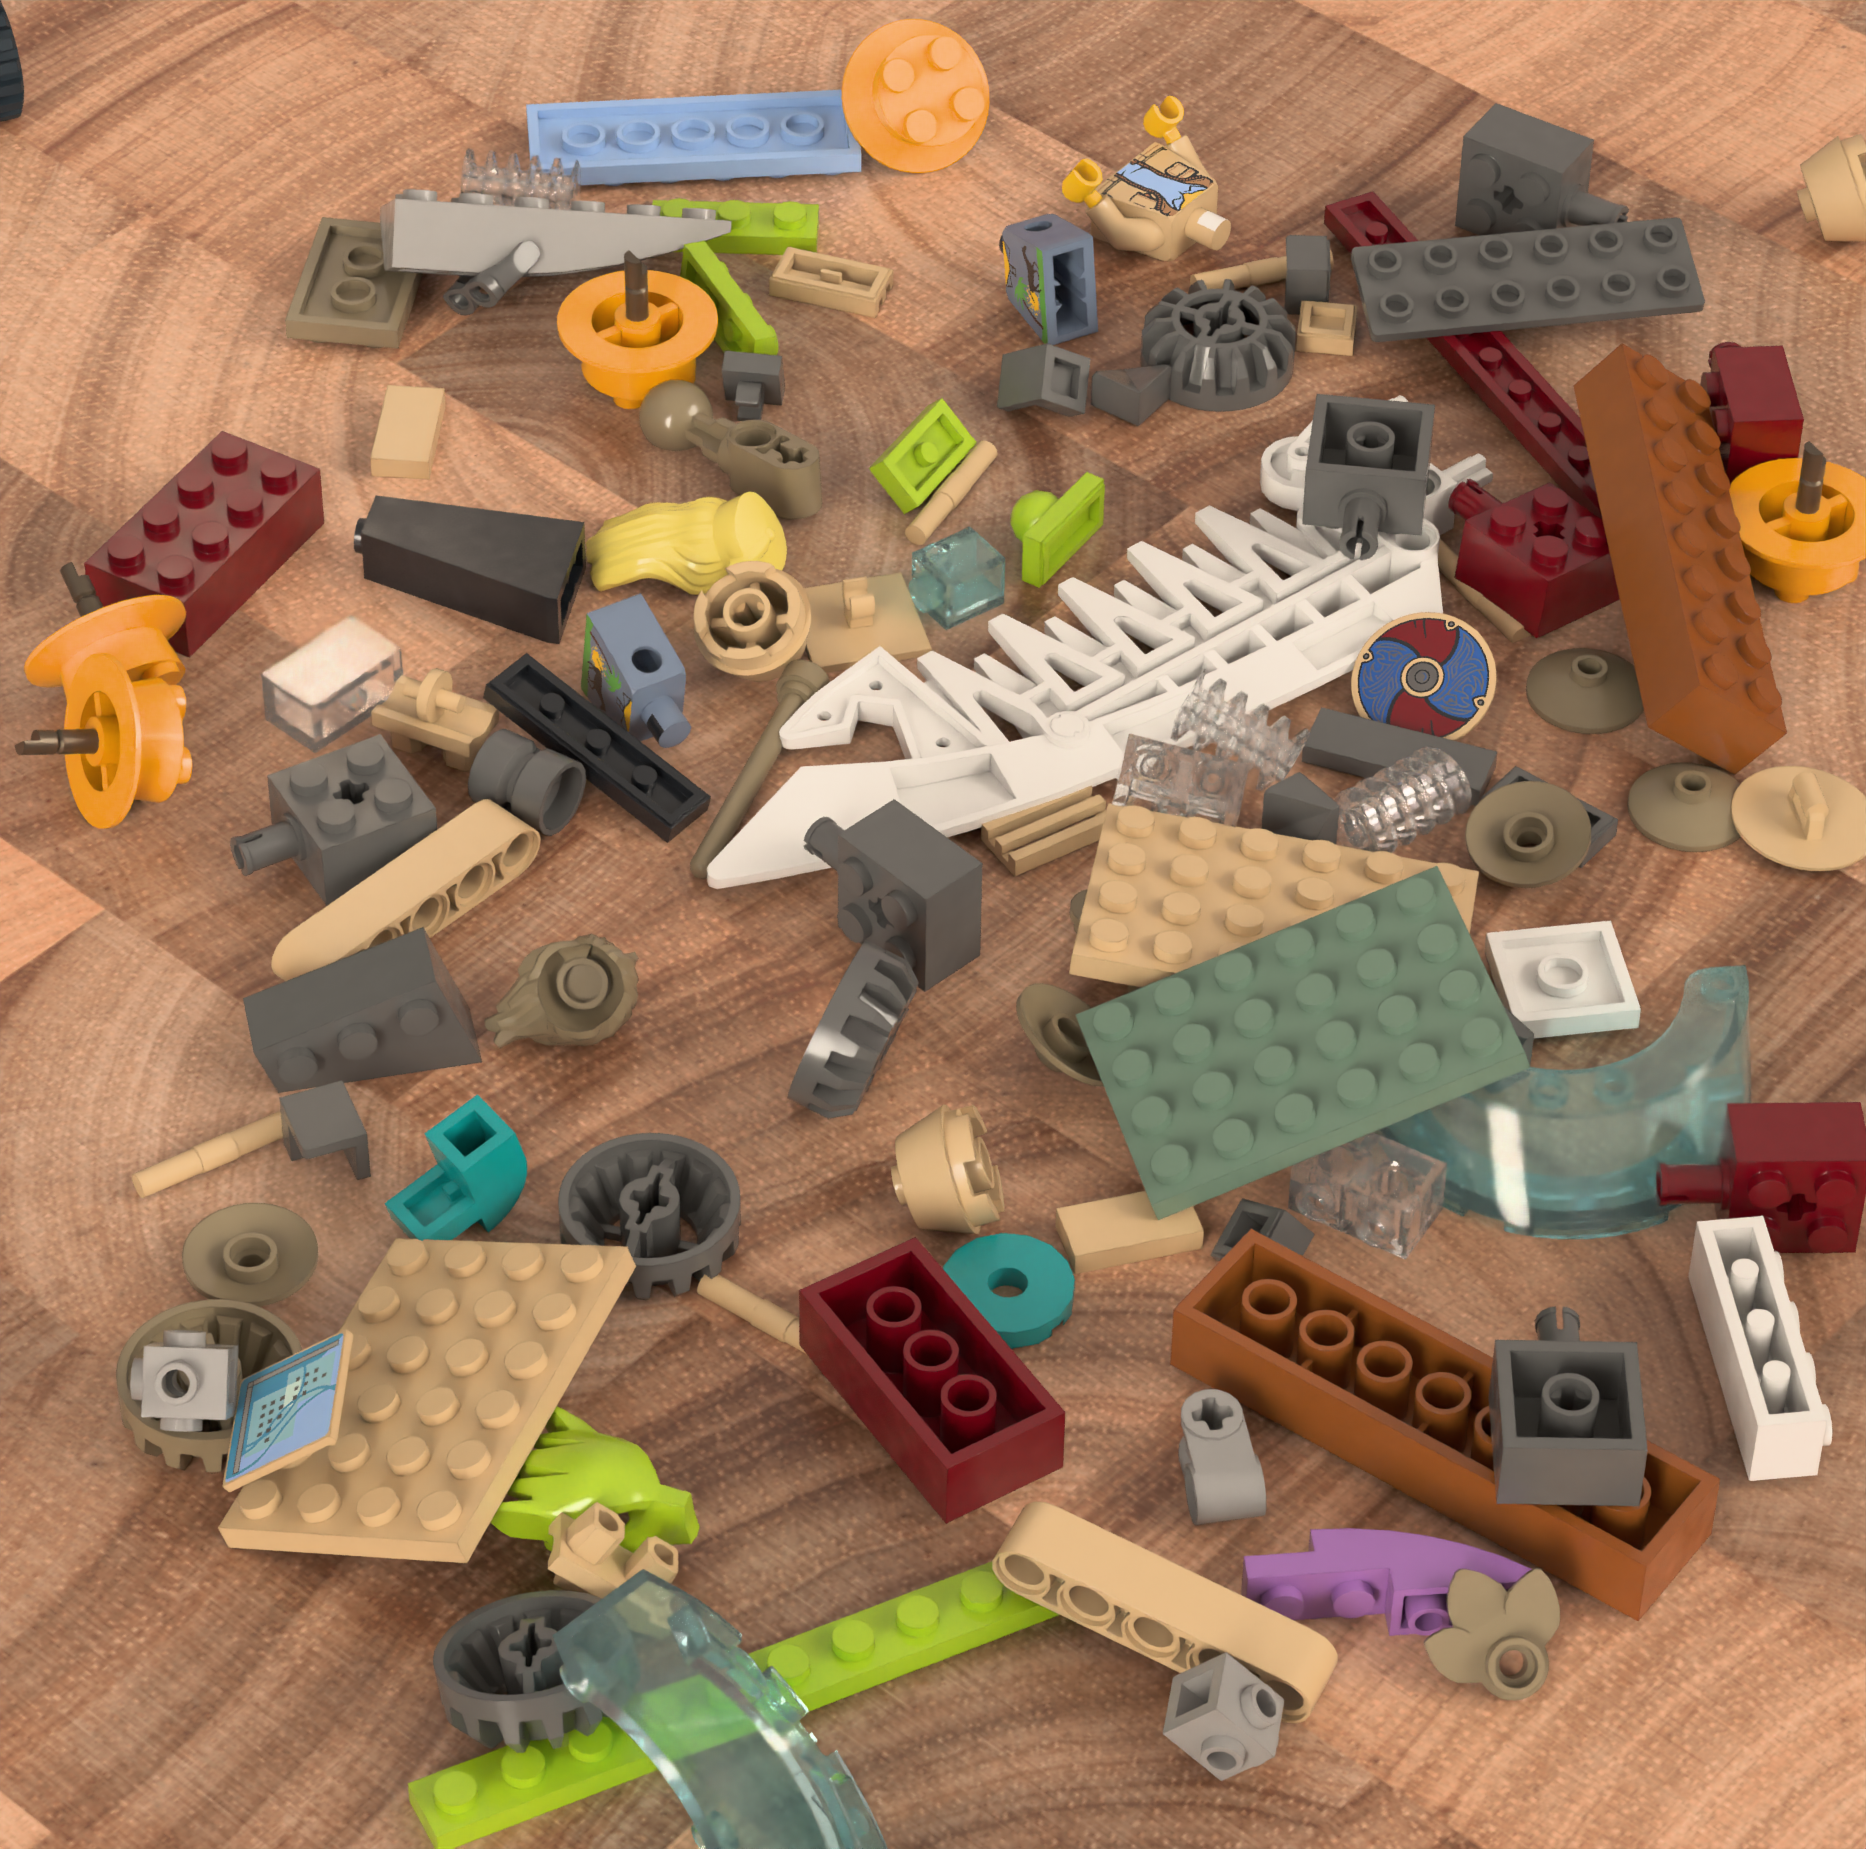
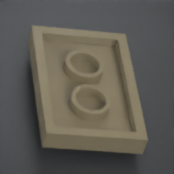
M322 217L285 319L287 338L310 340L317 343L334 342L364 345L370 348L385 347L398 349L424 273L385 271L380 223Z

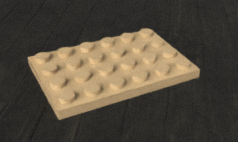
M1108 803L1072 952L1069 974L1144 987L1435 866H1438L1470 934L1479 871L1460 868L1451 863H1432L1399 857L1386 851L1372 852L1339 846L1326 840H1307L1274 834L1269 830L1261 828L1247 829L1214 823L1201 817L1187 818L1150 811L1141 806H1122Z
M395 1238L338 1331L341 1332L348 1329L353 1334L336 1445H328L312 1453L310 1457H303L244 1485L218 1527L228 1548L468 1563L636 1268L628 1247L430 1239L421 1241L418 1239Z

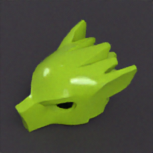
M556 1406L545 1426L548 1433L540 1434L534 1445L536 1450H531L507 1492L509 1496L519 1500L502 1502L490 1522L509 1537L543 1540L544 1546L551 1552L554 1539L549 1534V1525L562 1512L573 1519H577L596 1502L617 1514L628 1512L629 1520L625 1525L624 1539L619 1545L632 1553L639 1548L647 1537L657 1536L670 1545L692 1544L700 1528L694 1511L691 1493L661 1485L656 1469L648 1455L637 1444L619 1437L598 1433L585 1421Z

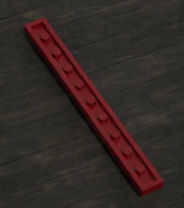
M1374 191L1325 206L1324 224L1351 254L1354 247L1418 241ZM1501 331L1427 338L1560 488L1572 499L1602 519L1580 417Z

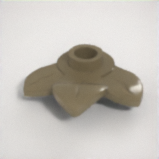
M1464 1568L1455 1571L1446 1596L1447 1613L1452 1627L1443 1628L1424 1640V1646L1431 1662L1448 1679L1456 1683L1482 1682L1485 1688L1492 1694L1505 1700H1521L1533 1695L1541 1688L1547 1678L1549 1658L1545 1646L1553 1637L1560 1624V1606L1551 1580L1540 1568H1534L1524 1574L1506 1591L1500 1583L1483 1573ZM1510 1650L1520 1651L1523 1657L1521 1670L1510 1676L1502 1674L1499 1662L1503 1654Z

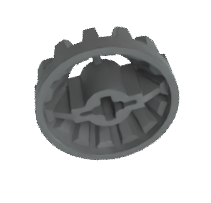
M1230 279L1224 280L1222 289H1207L1203 280H1197L1189 287L1188 294L1177 287L1149 309L1145 315L1144 329L1141 336L1140 364L1141 367L1154 365H1169L1172 367L1169 400L1193 409L1215 412L1248 409L1271 400L1282 392L1290 382L1294 369L1296 330L1295 326L1287 319V311L1274 298L1266 300V296L1257 287L1252 285L1244 293L1235 291V286ZM1194 323L1193 336L1183 328V325Z
M867 940L862 944L841 979L812 1036L790 1086L787 1099L827 1119L853 1115L857 1111L865 1092L868 1091L877 1071L881 1068L883 1060L897 1036L896 1033L917 991L916 988L919 982L907 960Z
M639 1133L609 1140L582 1155L568 1170L560 1186L558 1206L561 1244L605 1246V1238L620 1241L621 1246L628 1247L636 1265L627 1283L633 1284L635 1297L640 1300H649L652 1286L668 1284L674 1297L690 1290L691 1276L699 1281L704 1274L713 1279L721 1272L722 1262L733 1256L738 1248L739 1226L741 1225V1199L736 1176L723 1158L710 1148L694 1140L664 1133ZM680 1217L687 1221L694 1229L697 1243L681 1240ZM618 1220H620V1227L614 1226Z
M567 1590L523 1593L487 1604L456 1622L440 1639L433 1656L437 1685L449 1723L488 1748L493 1749L504 1740L505 1744L517 1753H525L530 1740L548 1738L553 1749L561 1747L564 1734L574 1729L586 1736L593 1734L602 1717L612 1718L628 1696L627 1690L636 1676L628 1628L622 1613L610 1602L600 1597Z

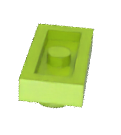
M943 398L929 404L869 467V470L903 514H906L922 504L977 442Z

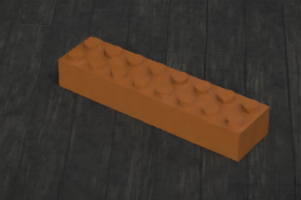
M1622 343L1573 387L1647 726L1736 775L1786 735L1787 730L1781 709L1782 697L1776 688L1770 663L1772 655L1765 642L1760 621L1761 609L1755 600L1749 575L1751 567L1744 554L1739 533L1741 526L1734 513L1729 492L1731 484L1724 471L1719 450L1721 443L1715 432L1709 408L1711 401L1707 392L1696 381L1682 379L1665 369L1662 363L1652 355L1646 354L1643 356Z
M1250 1229L1173 1310L1170 1365L1214 1389L1231 1394L1239 1403L1636 1621L1642 1618L1712 1534L1720 1478L1648 1440L1639 1506L1496 1504L1489 1410V1387L1493 1357L1253 1229Z

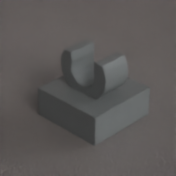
M725 351L722 365L725 400L735 401L736 406H739L738 421L761 420L764 404H783L785 378L782 356Z

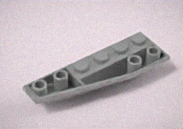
M414 189L403 190V194H396L394 200L380 207L385 271L473 277L500 263L519 243L524 241L534 242L539 248L540 256L538 261L522 277L555 276L624 265V254L628 250L640 261L666 255L683 249L684 244L707 241L730 233L731 221L716 220V210L683 208L682 218L660 216V206L640 204L627 205V214L606 213L605 203L596 201H571V210L549 209V199L537 197H516L515 206L493 205V195L461 193L459 198H451V202L437 201L436 191Z

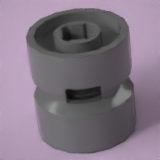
M501 729L494 732L478 751L470 770L468 793L473 802L477 803L483 799H490L536 831L552 836L559 833L576 813L585 789L586 771L582 763L548 748L544 750L538 749L534 741L510 730Z

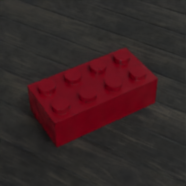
M221 431L84 563L85 575H89L96 590L95 596L99 597L103 607L149 595H167L179 599L185 607L186 617L182 626L168 642L176 653L190 658L324 524L320 468Z
M916 1237L799 1290L800 1347L946 1524L1063 1468L1066 1412Z

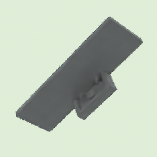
M1677 217L1354 247L1351 254V261L1370 337L1373 342L1701 312L1705 303L1682 220Z

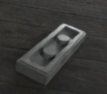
M1322 707L1303 744L1302 762L1474 806L1480 802V798L1484 795L1496 768L1497 751Z

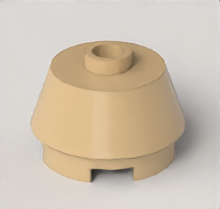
M1862 134L1841 141L1837 136L1800 164L1806 188L1798 190L1797 195L1806 222L1818 221L1825 242H1866V144Z
M745 561L730 565L725 568L728 574L715 582L706 594L701 590L696 599L693 613L696 644L704 658L724 672L756 682L779 678L786 666L791 661L801 659L804 653L812 618L809 597L805 589L794 577L784 571L775 569L774 565L770 563Z
M944 1104L896 1137L895 1152L897 1165L891 1167L893 1186L900 1204H908L915 1223L922 1230L979 1234L981 1225L1000 1221L998 1213L1004 1211V1197L998 1166H992L983 1139L976 1137L988 1132L979 1111L974 1105L950 1110Z

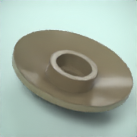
M1572 648L1557 651L1538 661L1529 672L1527 678L1526 695L1532 709L1548 723L1570 732L1603 734L1617 731L1633 723L1644 711L1634 665L1610 652L1590 648Z
M1671 763L1647 771L1634 782L1628 797V813L1635 827L1644 836L1659 845L1685 852L1717 850L1734 843L1741 837L1733 824L1731 816L1732 798L1740 783L1727 773L1702 764Z
M1540 781L1515 782L1492 791L1475 806L1466 825V846L1475 866L1493 881L1515 888L1543 887L1567 877L1582 863L1591 844V824L1588 813L1582 803L1567 790ZM1528 843L1537 844V846L1530 848L1521 847Z
M1036 983L1026 987L1018 996L1016 1011L1019 1022L1025 1034L1035 1046V1052L1040 1061L1049 1069L1056 1072H1064L1083 1083L1103 1086L1075 1016L1091 1007L1070 992L1053 985Z
M267 1203L237 1204L208 1215L191 1230L185 1240L182 1251V1263L186 1278L191 1286L207 1299L242 1301L259 1307L282 1301L300 1290L313 1275L318 1262V1243L310 1225L293 1211Z

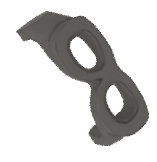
M532 241L521 242L500 263L486 269L475 277L459 276L443 295L445 302L451 309L463 316L473 314L479 305L486 308L495 306L508 290L538 261L540 256L539 248ZM483 288L488 294H483L479 291Z

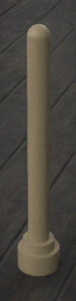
M799 659L791 661L784 669L776 684L779 705L690 862V870L695 877L700 879L707 878L708 865L732 840L783 748L779 735L781 727L810 697L830 682L826 672L817 664Z

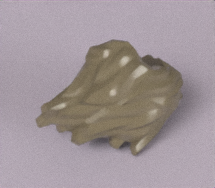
M594 934L578 936L572 941L552 942L532 950L518 968L519 977L496 1005L498 1013L485 1018V1027L488 1031L496 1033L494 1043L500 1049L515 1040L532 1038L534 1042L544 1045L589 1046L598 1044L603 1039L613 1037L619 1028L632 1016V1010L635 1008L638 1000L637 983L639 978L635 966L639 957L635 952L623 953L605 937H598Z

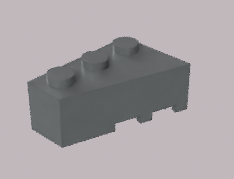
M424 927L243 998L253 1052L278 1093L320 1087L341 1080L343 1083L482 1062L470 1008Z

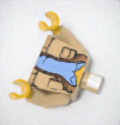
M1167 96L1160 104V111L1153 104L1146 112L1143 120L1145 130L1153 137L1164 138L1166 146L1154 142L1102 184H1100L1103 179L1102 172L1097 164L1089 159H1082L1062 183V193L1065 198L1075 203L1085 202L1088 206L1085 212L1091 219V235L1094 238L1110 243L1117 250L1134 251L1165 262L1175 260L1196 242L1217 251L1226 243L1231 231V222L1217 215L1218 185L1215 179L1209 175L1201 163L1188 136L1181 137L1176 128L1184 115V108L1177 98Z

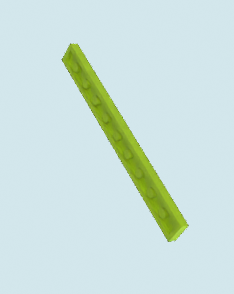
M991 1561L625 1700L612 1718L602 1717L593 1734L586 1736L574 1729L564 1734L562 1745L559 1748L553 1749L548 1738L530 1740L525 1753H517L507 1745L408 1783L409 1802L434 1848L454 1849L1059 1616L1060 1614L1005 1587L996 1577Z

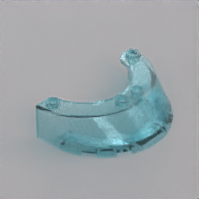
M1746 965L1709 967L1697 970L1689 975L1684 983L1681 1006L1670 1027L1650 1046L1626 1059L1603 1066L1576 1070L1530 1067L1372 1132L1371 1135L1384 1157L1392 1166L1399 1163L1420 1182L1419 1192L1462 1217L1471 1210L1481 1215L1504 1221L1503 1231L1539 1238L1594 1239L1632 1233L1668 1221L1669 1211L1684 1204L1658 1205L1655 1184L1657 1164L1659 1162H1665L1666 1164H1716L1720 1152L1727 1103H1752L1749 981Z
M642 1569L552 1635L564 1663L560 1666L559 1672L567 1689L579 1701L583 1703L589 1701L603 1711L649 1757L671 1786L694 1824L691 1826V1832L700 1849H888L868 1803L837 1750L828 1756L822 1754L816 1745L818 1740L812 1732L809 1734L799 1721L809 1712L805 1704L773 1666L762 1672L747 1652L740 1647H736L742 1642V1634L697 1598Z

